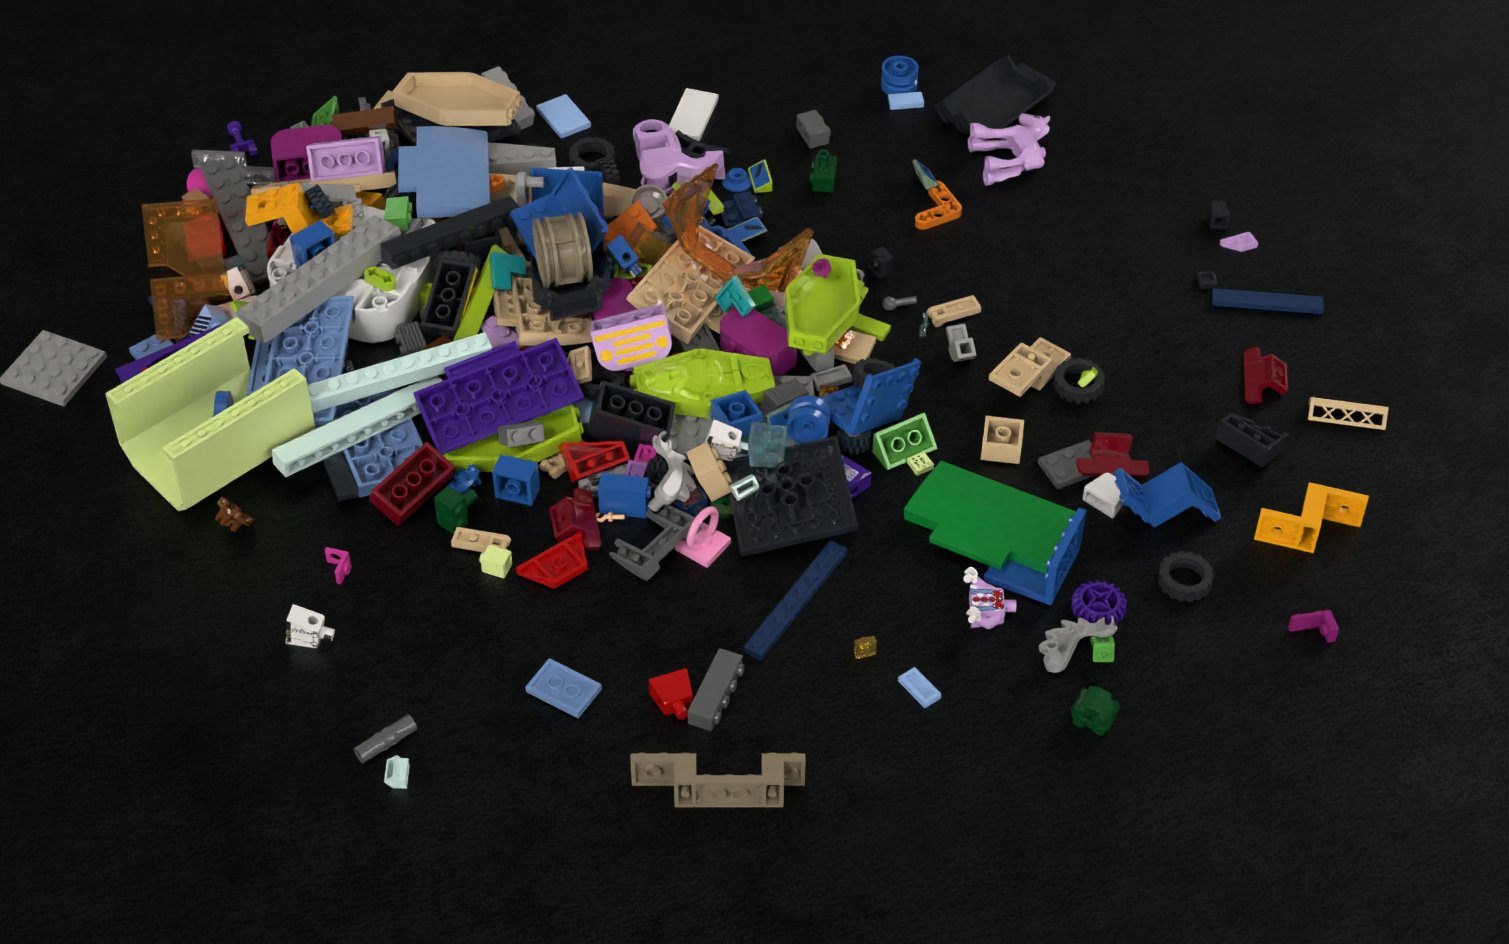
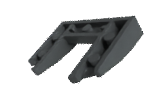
M663 505L664 510L657 514L652 513L650 509L646 512L647 517L665 530L643 550L620 539H616L615 545L620 548L617 554L614 552L609 554L611 558L627 570L648 581L660 569L658 562L682 539L687 541L688 531L695 517L670 505Z

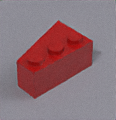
M624 441L562 443L558 446L572 482L630 460Z

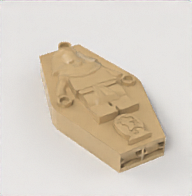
M469 72L407 73L392 91L395 106L443 126H508L512 123V119H514L516 113L523 105L519 91Z

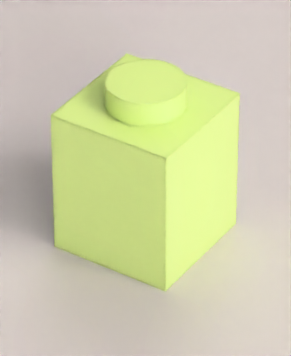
M489 545L486 551H483L480 555L479 562L481 563L482 572L505 578L512 566L511 551Z

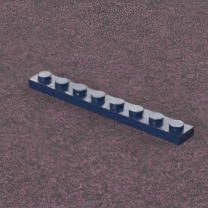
M831 540L745 644V653L760 661L764 658L846 556L847 548Z

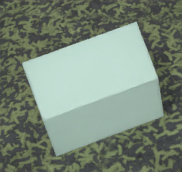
M751 474L730 485V488L738 501L758 491L759 484L755 476Z
M398 755L387 759L384 782L392 788L407 789L410 767L409 759L400 758Z

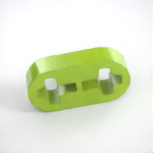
M375 266L365 269L364 277L366 283L386 292L396 288V278L393 274Z

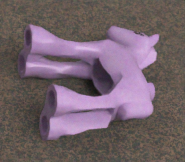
M1022 113L1019 116V123L1021 125L1004 129H991L979 123L970 124L968 148L971 153L995 149H1011L1016 156L1012 160H1002L986 156L983 170L985 186L993 185V183L1003 181L1009 177L1018 176L1023 171L1043 167L1045 163L1043 158L1046 156V151L1044 147L1039 146L1037 140L1043 138L1049 132L1050 127L1047 123L1050 120V116L1042 118L1041 116ZM993 138H1003V139H1000V140H993V141L984 140V139H993Z

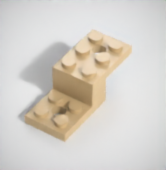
M1041 337L1031 347L1020 343L989 374V380L1020 397L1030 386L1040 391L1055 375L1057 366L1061 365L1063 361L1066 360L1067 362L1071 359V353Z

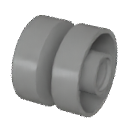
M644 185L633 192L630 198V206L638 200L655 223L661 222L663 215L669 214L668 199L661 188L655 185Z

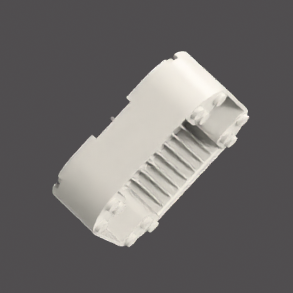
M356 203L353 213V230L374 215L384 219L385 211ZM412 218V224H409L408 231H401V236L436 222L431 218ZM290 236L283 246L280 245L268 262L267 273L270 287L299 268L294 263ZM434 255L391 270L384 260L375 265V267L395 276L396 288L392 291L386 292L366 283L363 274L333 295L354 296L348 338L368 343L382 342L395 337L397 325L411 323L420 310L419 291L425 282L433 283L435 273L432 271Z

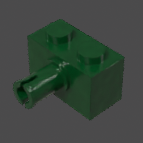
M820 150L816 154V160L812 161L811 172L814 173H810L809 183H813L812 191H834L837 156H830L827 150Z
M449 486L443 489L434 497L438 524L453 534L457 527L465 528L468 524L467 507L478 499L477 493L473 489H469L464 495H461Z

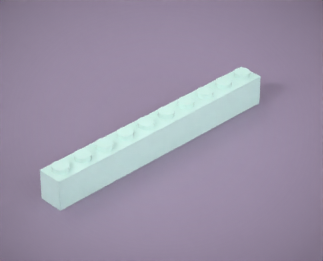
M484 332L308 384L312 412L314 413L444 374L445 367L492 350V346Z
M438 375L420 380L272 449L273 464L285 477H288L421 414L413 392L443 380Z

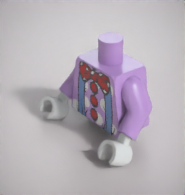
M973 567L965 570L964 581L966 583L972 582L969 592L970 609L966 612L970 616L968 621L971 623V628L984 627L991 629L998 624L1004 623L1005 612H1016V600H1004L1002 588H996L984 582L977 576V571Z

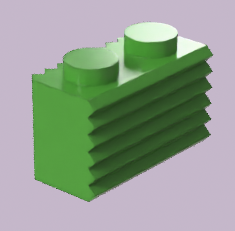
M408 196L386 198L384 220L399 227L400 231H408L409 224H412L411 213H414L413 203L409 202Z

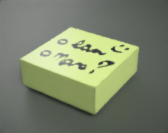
M924 451L907 458V464L917 476L934 468V464Z

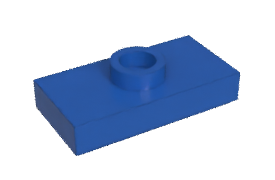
M392 150L386 165L387 169L393 170L394 166H398V151Z

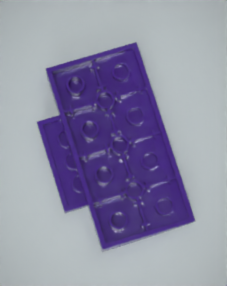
M557 338L523 351L519 350L516 341L510 342L445 367L444 371L448 378L447 380L413 392L423 420L437 451L441 455L497 434L498 426L528 422L585 400Z

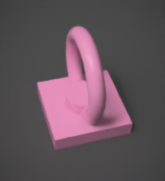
M710 506L703 509L692 522L688 531L687 541L682 539L675 546V550L706 568L731 544L730 537L716 530L719 513L715 507ZM711 515L709 525L703 523L704 519Z

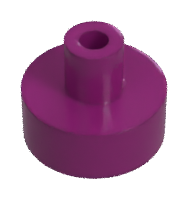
M819 259L812 265V270L817 277L827 278L832 269L828 259Z

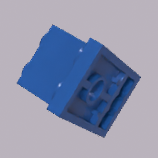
M1182 462L1143 485L1139 484L1121 468L1114 471L1116 477L1115 484L1121 493L1119 495L1121 502L1125 506L1128 505L1135 514H1139L1144 522L1150 523L1153 527H1157L1191 506L1201 509L1206 517L1209 516L1213 521L1221 519L1212 488Z

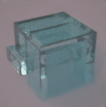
M751 422L748 442L750 466L776 467L778 463L784 461L788 433L787 426L768 425L767 428V423Z

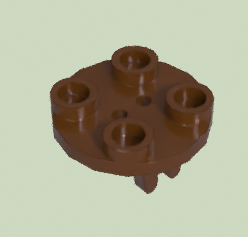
M221 497L217 502L221 509L215 520L218 522L221 520L220 524L231 527L232 531L235 532L242 524L249 527L254 521L246 513L243 514L239 506L234 503L231 504L224 497Z

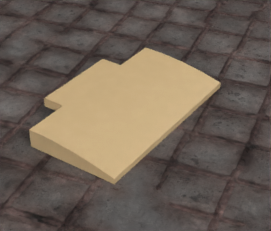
M386 169L383 174L311 182L310 178L254 185L251 193L257 194L279 188L280 183L294 184L297 182L300 184L353 185L355 192L388 188L396 184L395 169Z
M693 221L632 290L626 300L637 309L664 303L671 335L686 344L691 341L704 323L710 329L720 334V320L728 312L722 311L715 296L731 277L737 275L741 280L752 267L755 257ZM743 285L747 292L752 290L749 287Z
M525 261L526 274L524 276L511 274V290L495 289L493 303L496 323L501 326H515L518 345L536 346L554 338H557L560 346L593 342L590 334L591 313L550 321V311L533 302L531 262Z

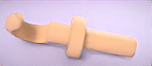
M613 512L604 514L602 518H598L600 513L596 514L597 522H603L606 519L609 522H612L613 519H625V515L613 514Z

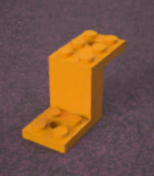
M297 182L247 196L245 222L248 226L283 217L292 234H295L321 220L333 231L334 239L345 236L353 230V208L351 204L334 208L335 213L322 220L314 208H310L311 203L300 183Z
M1309 482L1301 516L1261 508L1254 540L1314 553L1322 519L1360 527L1369 496Z

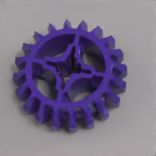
M1097 579L1095 583L1089 580L1087 584L1082 583L1080 588L1077 587L1072 596L1071 608L1077 619L1083 618L1089 623H1095L1099 619L1105 618L1106 625H1110L1112 621L1111 616H1113L1116 626L1118 622L1122 621L1124 614H1126L1127 602L1124 593H1120V587L1114 588V584L1108 585L1106 580L1103 583H1099Z

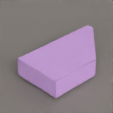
M1250 232L1220 240V246L1243 252L1257 248L1258 242Z

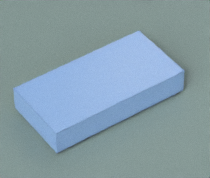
M922 92L888 94L890 110L924 107Z
M915 667L898 677V682L924 708L941 698V693Z

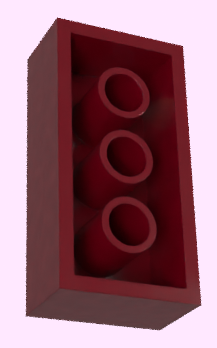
M426 441L371 490L370 502L399 526L453 477L455 466Z

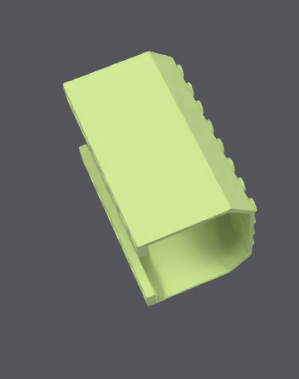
M238 317L105 393L118 441L133 467L178 511L188 509L273 456L272 449L316 429L307 380L295 368L249 396L246 395L251 369L243 336L249 333V328ZM230 391L233 396L234 405L213 417L216 392Z

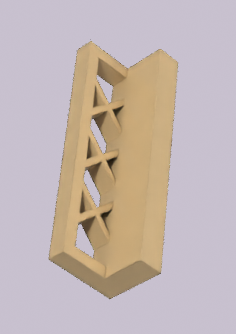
M1315 397L1309 398L1308 420L1380 430L1386 429L1389 407ZM1314 406L1322 407L1326 414L1322 417H1313ZM1335 409H1340L1346 416L1336 420L1331 415V412ZM1354 412H1361L1365 418L1358 423L1354 422L1350 415ZM1374 414L1383 415L1381 425H1374L1369 418Z

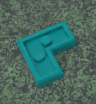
M497 252L490 254L492 289L511 290V274L518 276L526 274L525 257Z
M737 275L731 277L715 296L723 312H728L735 305L742 317H746L756 306Z

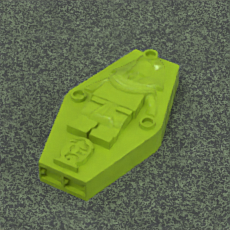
M818 254L787 286L784 306L789 347L803 349V353L807 356L813 355L814 352L826 354L858 319L860 294L855 260ZM819 259L829 260L832 269L827 278L815 276L812 270L814 262Z
M693 349L633 368V375H630V386L634 387L633 390L676 403L674 414L699 418H710L711 400L746 390L757 405L764 402V392L775 387L769 358L709 349Z
M574 404L531 420L543 424L544 442L511 446L510 448L499 444V435L497 433L442 456L455 466L454 472L461 468L465 470L471 464H474L479 469V472H492L500 455L512 456L537 463L560 452L558 446L562 443H579L582 441L581 433H584L582 422L577 421V419H580L578 407L574 408Z

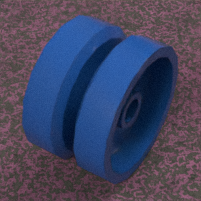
M899 55L886 59L882 64V90L886 94L915 92L918 84L919 66L917 62L907 56Z
M809 395L800 396L793 400L789 407L786 423L788 436L800 444L826 438L831 418L829 405L823 399Z

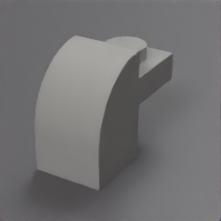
M965 324L948 326L946 328L950 345L948 349L952 360L958 362L974 359L977 355L973 338H968Z

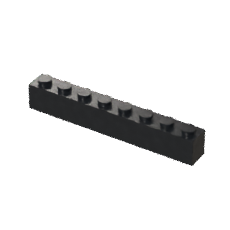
M507 196L381 243V258L391 270L400 268L515 224L510 216V212L520 206L511 196Z

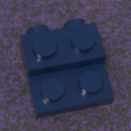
M750 191L734 194L733 200L722 202L724 211L719 213L726 229L754 217H758L761 221V217H763L761 206L757 207V198L755 195H751Z

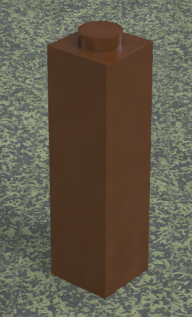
M393 106L332 115L333 121L330 122L331 126L340 130L342 137L369 133L370 130L376 129L391 130L399 128L397 111Z

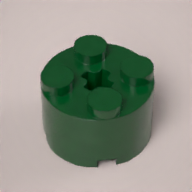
M1089 686L1088 689L1083 687L1071 708V715L1074 718L1073 723L1080 728L1085 726L1091 728L1095 734L1102 736L1110 729L1120 709V704L1117 699L1114 702L1111 699L1112 695L1104 689L1095 686Z

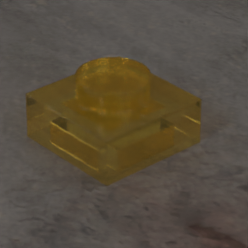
M875 636L854 640V655L856 659L876 655L877 641Z

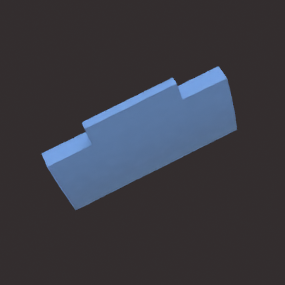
M441 126L417 127V146L399 147V193L416 192L417 218L453 217L490 203L488 133L486 131Z
M332 296L266 344L257 339L246 395L249 396L294 368L306 378L307 385L342 375L354 296ZM337 406L314 412L315 426L326 425L334 421Z
M398 387L337 405L334 421L399 391ZM412 418L341 451L359 498L371 495V490L423 445ZM324 425L315 426V428L317 429V428H320V427H322V426H324Z

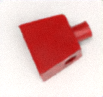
M686 668L649 679V693L664 715L675 713L678 719L688 717V709L693 702V695Z

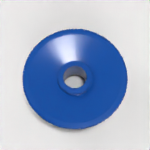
M741 168L731 169L725 174V179H722L723 187L732 192H742L752 186L749 174Z

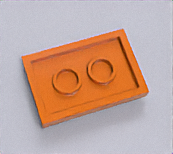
M637 200L608 224L609 231L605 235L606 245L621 234L632 250H634L633 245L638 247L659 228Z

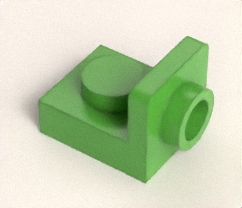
M1090 636L1093 648V662H1113L1115 646L1113 636Z

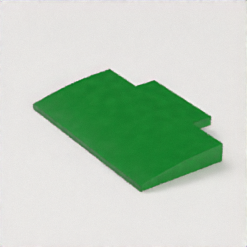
M940 461L904 508L905 520L934 530L929 537L930 543L1002 570L1007 560H1010L1044 574L1048 570L1046 564L1049 557L1054 556L1053 552L1056 543H1061L1062 532L1064 528L1068 529L1070 516L1076 514V511L943 461Z

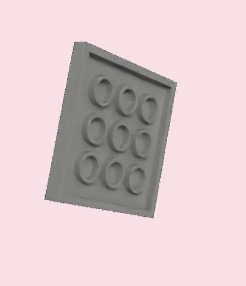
M42 330L0 377V383L65 406L106 359L107 355L105 351Z

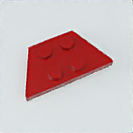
M579 531L516 567V573L555 589L588 570L581 532Z

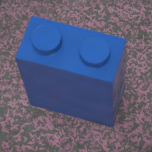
M601 473L598 485L600 513L608 514L613 512V514H623L628 517L646 518V512L650 510L649 502L652 500L649 499L652 494L649 478Z

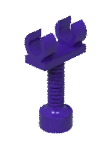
M237 121L230 122L227 125V130L231 136L235 137L237 142L230 145L232 156L236 160L241 159L239 154L247 151L250 152L251 156L257 155L253 139L243 141L240 123Z

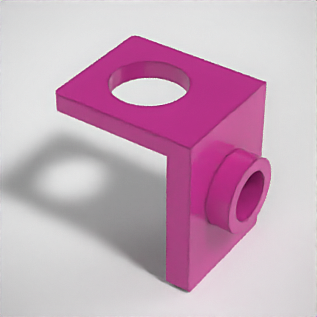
M326 547L327 562L338 564L335 569L337 584L341 585L345 575H348L351 569L349 552ZM331 554H337L341 559H335Z

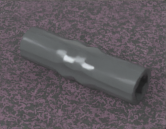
M407 714L354 747V752L360 762L365 763L416 731L417 725L413 718Z

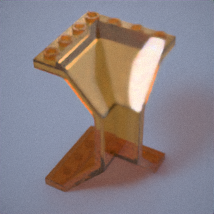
M717 163L711 167H706L701 174L695 175L691 181L685 182L678 190L672 191L669 199L662 203L683 252L726 283L731 277L737 275L746 288L755 289L765 285L769 291L786 292L787 286L799 274L814 233L810 228H807L769 258L735 267L699 241V224L705 219L702 215L718 168Z
M216 198L142 204L148 266H167L183 275L181 277L150 279L157 340L176 338L177 343L190 332L205 304L210 305L211 300L229 299L227 270H224Z

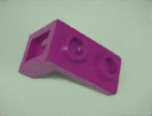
M1331 610L1296 614L1291 616L1288 626L1290 632L1319 627L1327 643L1336 641L1339 631Z

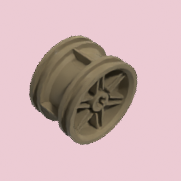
M579 211L575 213V216L572 213H567L563 216L543 217L542 221L534 218V248L543 286L548 289L550 284L553 287L571 283L579 284L583 282V279L590 282L593 278L592 255L582 213Z

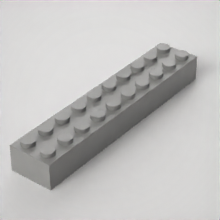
M376 215L370 217L235 312L236 316L249 328V333L247 334L265 344L363 275L366 268L381 262L383 259L381 258L380 244L400 237V228Z

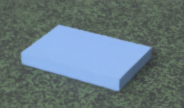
M566 94L536 105L539 114L561 139L591 127V122Z

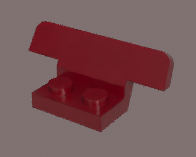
M1258 347L1247 349L1244 352L1245 400L1248 404L1262 403V389L1268 386L1282 395L1288 392V374L1285 362L1273 354L1261 357V349Z
M1094 432L1089 450L1091 459L1077 458L1076 460L1078 472L1082 475L1101 476L1104 473H1110L1115 476L1114 471L1121 468L1131 477L1144 478L1150 471L1148 461L1130 459L1128 454L1133 437L1131 434Z
M576 488L574 490L575 499L565 497L549 508L554 537L558 541H562L573 532L578 533L580 531L585 549L598 550L602 543L592 494L589 490Z

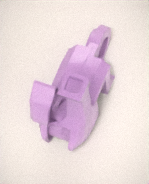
M646 120L634 127L633 140L635 141L637 157L640 162V171L643 175L641 186L655 185L661 188L667 195L675 191L672 185L676 182L683 186L689 182L706 177L725 179L723 151H706L705 156L702 158H691L682 153L676 134L663 121ZM647 130H658L657 132H645Z

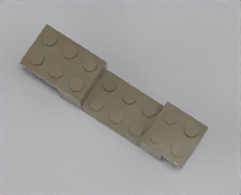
M664 752L659 754H631L632 786H674L675 807H783L784 786H805V754L795 752L790 754H777L774 752L762 754L761 775H697L696 754L686 752L681 754H668Z

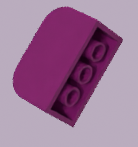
M331 125L285 129L277 132L271 139L276 181L285 182L310 179L306 146L313 143L342 140L340 130Z
M610 278L611 286L601 299L602 310L590 312L592 321L638 310L626 300L633 290L632 284L625 279Z
M735 307L720 320L721 351L769 358L773 376H783L797 365L798 348L788 346L787 330L755 309L746 317H742Z

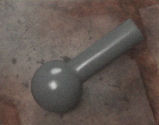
M912 296L900 299L886 297L882 302V306L886 310H893L896 306L917 303V297Z

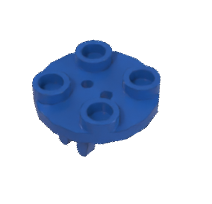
M471 464L465 470L459 469L453 476L455 478L453 482L447 486L464 495L469 490L470 485L476 487V485L482 483L478 477L479 469L474 464Z

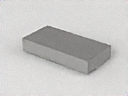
M845 364L810 375L813 376V384L817 391L852 382V375Z

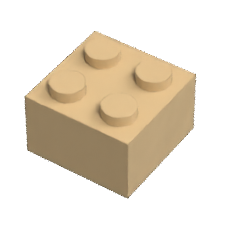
M986 416L981 460L1019 464L1024 420Z
M705 442L686 452L695 475L711 502L732 492L730 488L732 480L728 472H724L727 468L722 459L718 460L720 457L715 447L711 448L708 442Z

